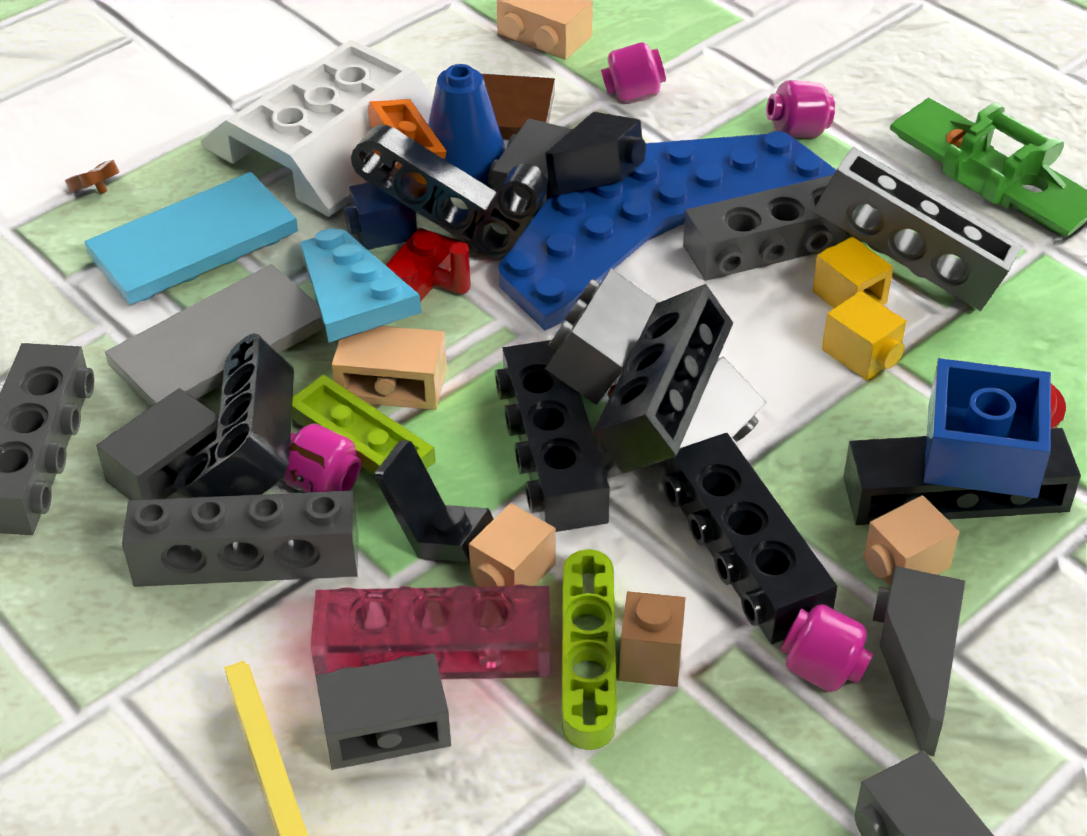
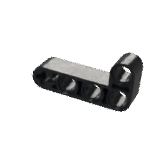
M377 125L371 128L353 149L351 155L352 166L361 178L490 257H501L512 250L535 214L548 188L547 179L538 167L531 164H520L508 173L498 191L495 192L410 137L388 125ZM376 150H378L381 153L380 156L377 153H375ZM398 162L402 164L399 169L395 167ZM411 172L421 174L427 184H420L415 181ZM513 186L525 188L531 198L518 196L514 192ZM451 198L462 200L468 209L456 207ZM490 223L502 225L508 234L496 232Z
M253 333L243 338L235 345L226 358L217 438L188 460L175 479V488L186 498L262 495L282 478L288 468L294 368L259 334Z

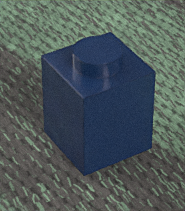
M369 182L349 186L351 206L344 207L346 225L350 234H358L361 244L367 250L407 242L417 231L416 211Z

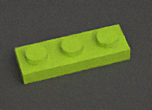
M324 374L293 396V420L303 427L313 423L319 424L352 440L356 446L357 457L361 459V466L373 475L399 441H411L426 469L436 462L435 447Z

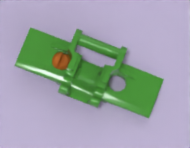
M928 97L890 125V130L896 133L900 139L942 164V173L993 204H999L1006 209L1012 206L1060 236L1068 237L1087 221V189L1049 167L1060 156L1064 148V141L1057 137L1049 139L1004 113L1005 108L996 102L979 111L976 122H972ZM997 129L1024 146L1007 157L995 150L994 146L990 144L994 130ZM1022 185L1035 186L1041 189L1042 192H1031Z

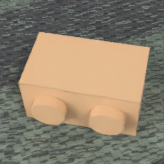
M496 0L497 33L505 38L566 60L592 37L593 1Z
M379 326L339 340L332 362L333 379L336 383L368 404L437 410L447 370L445 331Z

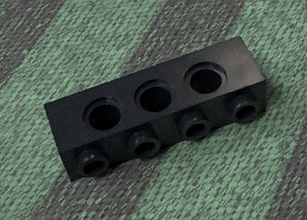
M707 284L655 304L592 433L603 451L609 454L623 474L677 456L734 323Z
M551 340L502 347L503 368L495 370L496 388L499 399H508L509 405H505L509 436L518 435L520 441L515 443L518 471L520 474H529L530 481L525 482V490L530 513H539L542 521L555 527V532L608 524L610 486L581 395L545 369L555 353L548 346Z
M727 432L679 449L677 456L669 458L668 476H665L663 480L664 490L669 502L673 507L681 508L688 519L689 528L694 540L699 545L705 544L714 558L715 567L720 579L724 584L732 585L741 599L742 608L747 620L751 625L760 627L771 645L785 639L800 609L809 613L812 608L821 604L834 609L837 584Z

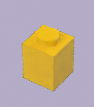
M852 236L833 247L826 248L817 255L812 292L832 308H836L859 291L885 305L888 302L894 267Z
M859 291L827 313L822 351L867 381L884 368H892L900 360L905 349L903 338L907 321L862 291Z

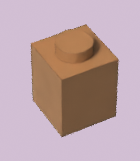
M627 591L620 643L619 681L678 687L686 597Z

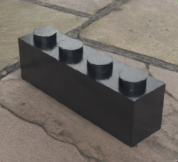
M1051 428V452L1038 498L923 483L926 436L849 441L843 475L855 525H869L871 521L922 495L948 520L1070 512L1081 477L1063 428Z

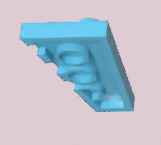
M325 229L318 232L315 238L300 242L303 259L313 286L316 303L318 302L328 343L422 313L419 294L344 229Z

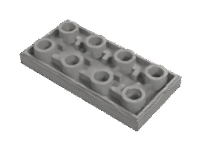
M270 264L105 351L108 365L151 407L178 388L194 399H198L210 391L222 387L227 356L237 343L250 334H259L274 350L281 353L293 345L307 340L313 334L324 329L325 326L322 323L318 304L274 265Z

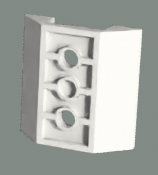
M350 39L225 120L202 138L201 144L203 148L232 164L255 149L290 168L293 172L296 199L330 217L351 202L349 186L368 183V181L361 178L355 172L351 163V155L353 149L370 131L369 101L411 99L428 124L433 97L415 70Z

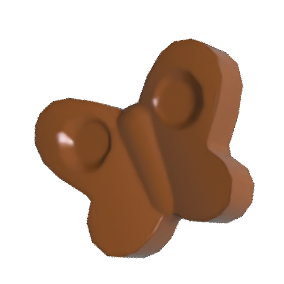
M113 159L98 164L94 169L86 173L66 178L65 182L70 193L95 184L99 194L108 191L103 180L120 173Z

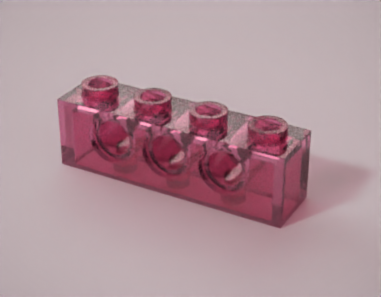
M518 584L499 587L460 585L442 588L402 586L385 589L345 587L316 590L310 645L315 676L332 673L344 667L358 668L393 661L402 656H421L435 653L441 679L551 677L549 586Z

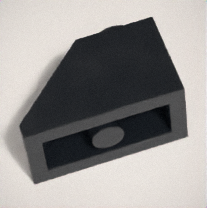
M599 112L591 113L545 152L551 194L561 195L623 181L645 161L646 143L642 138L641 120Z

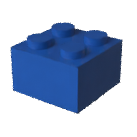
M938 358L928 407L923 483L1038 498L1051 452V372Z

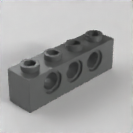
M854 146L835 171L813 212L825 218L834 227L847 231L867 243L874 251L887 255L909 268L916 276L929 280L951 293L958 301L967 303L979 311H982L1004 280L1022 248V245Z
M833 175L686 209L683 247L703 279L707 281L820 253L828 247H833L849 239L853 235L843 229L834 227L825 218L813 212Z
M21 343L0 392V533L34 535L41 514H46L49 511L53 482L56 474H61L64 471L67 445L71 435H76L79 431L81 408L85 398H90L94 390V372L92 368H87L81 346Z
M353 491L131 500L127 504L122 546L134 587L358 577L359 532Z

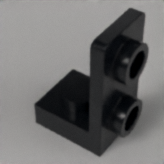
M399 441L375 471L374 478L418 558L470 563L469 543L494 519L489 508L445 505L411 441Z

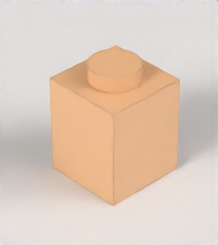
M922 495L870 522L863 559L866 561L870 571L876 577L884 579L890 587L895 566L938 575L951 568L960 531Z
M510 503L469 543L471 580L486 594L491 596L497 595L516 606L556 564L555 527Z

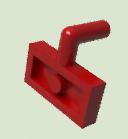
M421 227L386 264L390 270L419 294L420 302L434 286L460 295L466 294L471 287L469 246L466 243Z

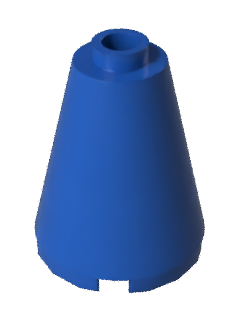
M455 64L441 72L437 78L428 125L446 149V161L493 189L488 184V174L495 159L499 160L506 150L482 74L468 65Z

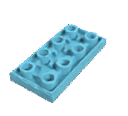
M249 172L84 242L87 254L128 304L131 305L138 301L148 300L156 293L181 282L192 281L198 275L222 264L233 263L241 256L261 247L274 245L280 239L297 232L298 227L297 219L252 172Z

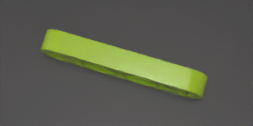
M585 549L571 554L565 560L563 566L562 729L565 738L570 744L579 749L594 750L609 744L616 730L614 567L606 554L598 550ZM583 574H594V594H583ZM591 614L601 618L604 624L596 630L585 631L577 628L573 621L581 615ZM589 660L601 664L605 671L596 678L587 679L578 676L573 671V668L576 664ZM583 699H595L596 722L594 725L583 724Z

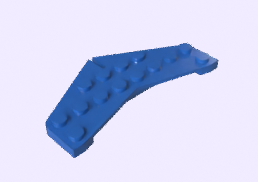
M781 131L758 135L646 143L645 161L623 181L561 195L551 194L523 231L512 250L500 262L498 267L500 288L545 331L563 322L575 305L577 298L592 278L600 282L611 268L614 270L645 242L684 224L686 209L834 175L836 169L795 138Z

